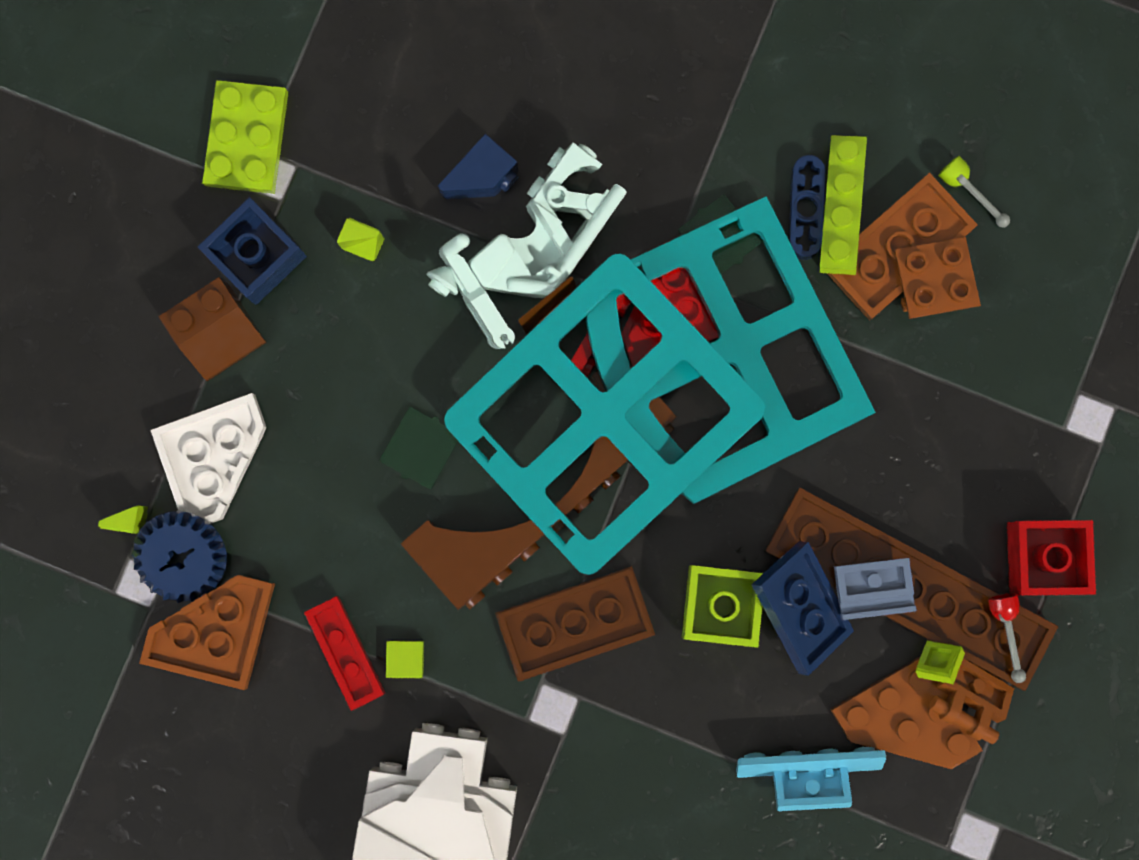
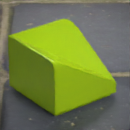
M347 218L337 243L345 251L374 261L384 238L380 230L352 218Z

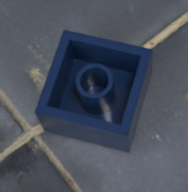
M250 197L198 246L204 255L255 305L307 257Z

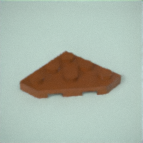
M243 575L231 578L225 584L201 596L165 620H161L148 629L139 664L241 690L248 689L275 583Z
M921 656L830 709L848 741L859 745L873 747L874 749L884 750L885 752L948 769L955 768L983 751L977 740L967 734L966 729L956 723L948 724L939 718V713L929 708L930 701L934 696L937 695L947 701L949 694L937 688L938 681L918 678L915 670Z

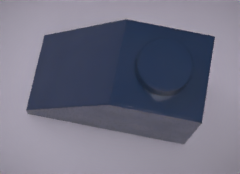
M485 134L438 185V189L445 199L493 197L501 190L504 192L508 191L519 177L516 174L519 171L518 163Z

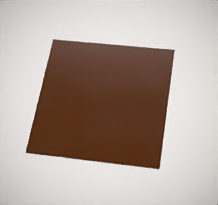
M572 276L518 319L526 335L577 288Z

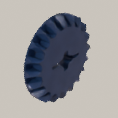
M171 511L157 515L140 529L134 540V550L131 555L134 557L135 563L133 570L138 572L140 583H145L150 588V593H157L162 596L163 600L171 599L177 601V603L182 601L193 602L201 596L210 593L219 584L224 575L227 563L224 542L217 530L208 521L193 513ZM194 548L184 559L183 563L185 566L180 562L165 566L174 555L172 550L180 554Z

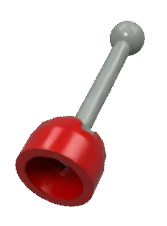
M1007 593L989 597L988 603L992 615L997 620L1004 622L1014 669L1011 673V678L1016 683H1022L1026 679V673L1020 666L1012 620L1017 617L1020 610L1018 594Z

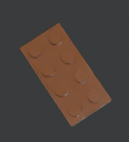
M928 173L859 234L856 275L829 273L827 275L870 321L903 292L895 249L965 237L978 224L931 173Z

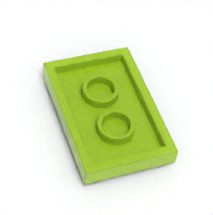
M216 80L202 182L206 187L275 194L288 99L286 88Z

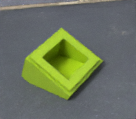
M134 506L100 520L98 526L100 529L138 534L140 529L146 524L148 507Z

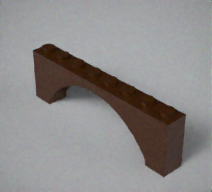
M597 371L592 375V381L598 386L600 392H606ZM660 397L652 400L649 403V409L665 431L670 434L675 429L671 423L677 416ZM602 436L598 438L594 443L590 458L582 474L556 505L566 516L572 510L579 514L594 501L591 494L598 487L602 486L605 490L608 489L621 477L617 471L627 462L631 466L634 465L607 437ZM561 519L551 525L556 533L566 526ZM427 520L406 538L401 545L457 610L465 605L470 610L486 596L482 590L493 581L498 586L513 572L509 567L519 557L525 562L540 549L536 542L545 534L532 520L511 528L487 532L452 531L438 528L431 520Z

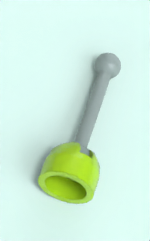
M959 155L955 157L938 174V177L951 187L963 185L996 218V224L999 227H1007L1010 223V217L1005 213L1001 214L968 181L970 176L969 166Z

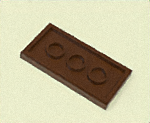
M632 566L495 613L518 682L655 635Z

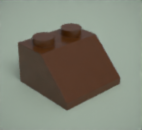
M220 277L158 316L176 345L206 381H209L267 343L230 285Z

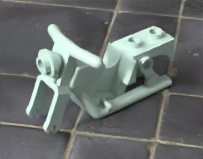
M572 143L566 150L559 147L547 164L552 170L545 180L539 176L528 190L527 194L532 198L526 207L536 224L534 231L529 236L515 239L509 238L505 234H500L466 263L465 259L458 253L468 246L469 237L463 233L458 234L446 242L439 250V255L446 266L428 271L427 276L431 279L428 285L442 296L447 297L449 292L457 295L458 290L460 291L466 306L487 337L488 344L494 349L505 348L504 343L508 345V342L513 344L515 335L508 328L485 290L533 298H545L566 281L627 193L618 184H614L611 190L606 189L603 195L600 193L590 195L570 192L561 186L564 180L575 172L584 171L592 174L601 167L602 164L595 159L597 155L583 144L577 146ZM555 211L579 214L585 219L571 240L561 225L562 221L554 213Z

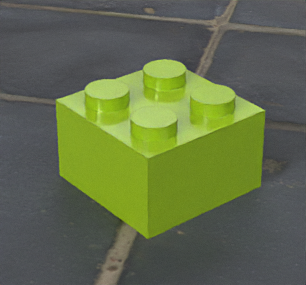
M689 565L682 638L684 640L758 648L762 604L751 584L764 573Z

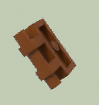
M963 658L954 684L939 681L937 683L938 689L949 694L947 701L936 695L930 701L929 708L939 713V718L948 724L956 723L966 729L967 734L977 741L983 739L990 744H994L999 738V732L990 727L991 720L996 723L1006 720L1014 688ZM963 704L976 710L974 717L962 710Z

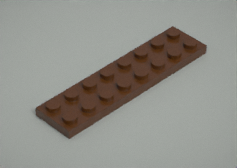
M798 488L765 549L766 553L780 559L797 542H809L831 587L837 590L834 573L835 566L909 558L916 611L883 616L929 641L962 646L965 653L964 659L1023 691H1026L1059 627L1020 606L1017 617L1012 620L1020 666L1026 673V679L1022 683L1014 682L1011 678V673L1014 669L1004 622L997 620L992 615L988 603L989 597L999 594L802 488Z

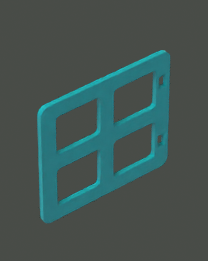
M615 254L600 265L446 412L444 422L450 433L574 567L583 574H593L603 567L763 417L765 403L627 256ZM613 290H620L661 332L662 340L607 392H600L559 347V342ZM687 361L729 404L730 412L676 463L668 464L627 421L626 413L679 362ZM535 365H540L581 409V416L528 467L523 468L482 426L480 417L528 370ZM482 436L497 450L490 460L474 444ZM605 436L647 479L649 487L596 538L588 539L547 496L546 488L598 438ZM559 519L575 534L568 540L567 544L551 527Z

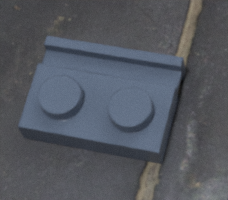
M909 558L834 567L841 620L916 611Z

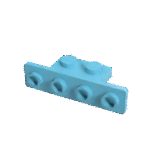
M860 747L853 750V752L839 753L836 749H823L816 754L802 755L799 751H787L781 753L780 756L766 757L763 753H750L745 755L744 758L738 759L736 773L738 778L773 776L777 811L848 808L852 805L848 772L881 770L886 761V753L884 750L875 751L873 747Z

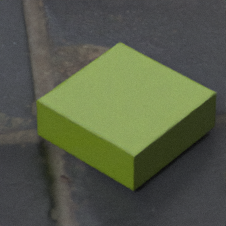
M927 640L915 670L918 678L954 684L965 655L962 646Z
M387 641L386 678H423L424 641Z

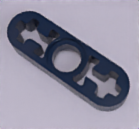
M812 155L799 158L791 172L788 240L797 258L800 260L811 259L822 246L825 166L818 157ZM805 165H810L811 171L817 172V175H814L810 181V190L798 192L797 188L803 190L805 187V175L799 174V171H803ZM801 199L812 200L816 205V213L811 217L802 216L797 210L798 201ZM796 223L801 225L816 224V228L810 226L808 229V240L814 241V245H810L807 251L802 250L801 244H796V240H800L803 235V226L796 227Z

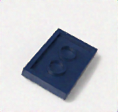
M797 542L751 584L798 674L809 676L854 632L849 620H841L838 598L809 542Z

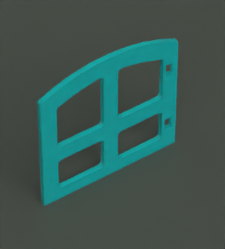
M767 196L631 259L637 267H641L642 273L650 281L678 268L687 270L719 335L718 340L710 344L729 364L735 366L738 374L765 403V413L761 420L767 430L766 437L713 463L681 493L693 504L876 413ZM737 221L741 232L725 239L719 229ZM757 233L761 236L792 298V303L773 314L748 324L743 320L712 258V253L743 237ZM613 290L585 316L591 350L599 377L606 392L631 370L624 349L616 299L624 294L620 290ZM800 328H805L810 333L840 393V399L801 420H795L761 356L760 350L763 346ZM687 361L679 362L626 413L627 421L668 464L676 463L686 453L659 423L649 409V403L701 377L697 370Z

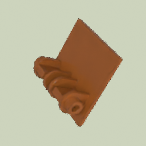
M966 237L895 249L904 292V298H901V306L903 312L908 311L909 319L981 306Z

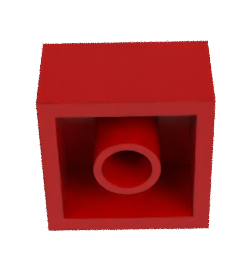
M1093 520L1007 522L1009 593H1017L1018 595H1096Z

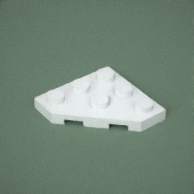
M251 393L151 430L178 511L198 515L210 524L224 518L267 428L255 394Z

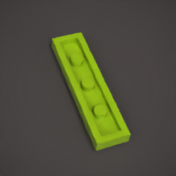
M831 135L820 273L856 275L867 137Z

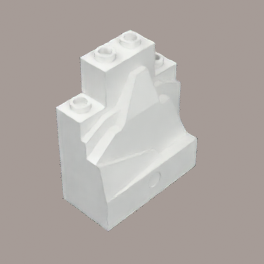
M422 723V728H415L412 731L407 771L401 770V764L393 762H380L379 767L374 766L369 771L363 812L358 823L352 860H507L517 786L510 785L509 779L500 777H489L488 782L482 781L487 738L480 737L479 730L459 728L458 733L443 732V725Z

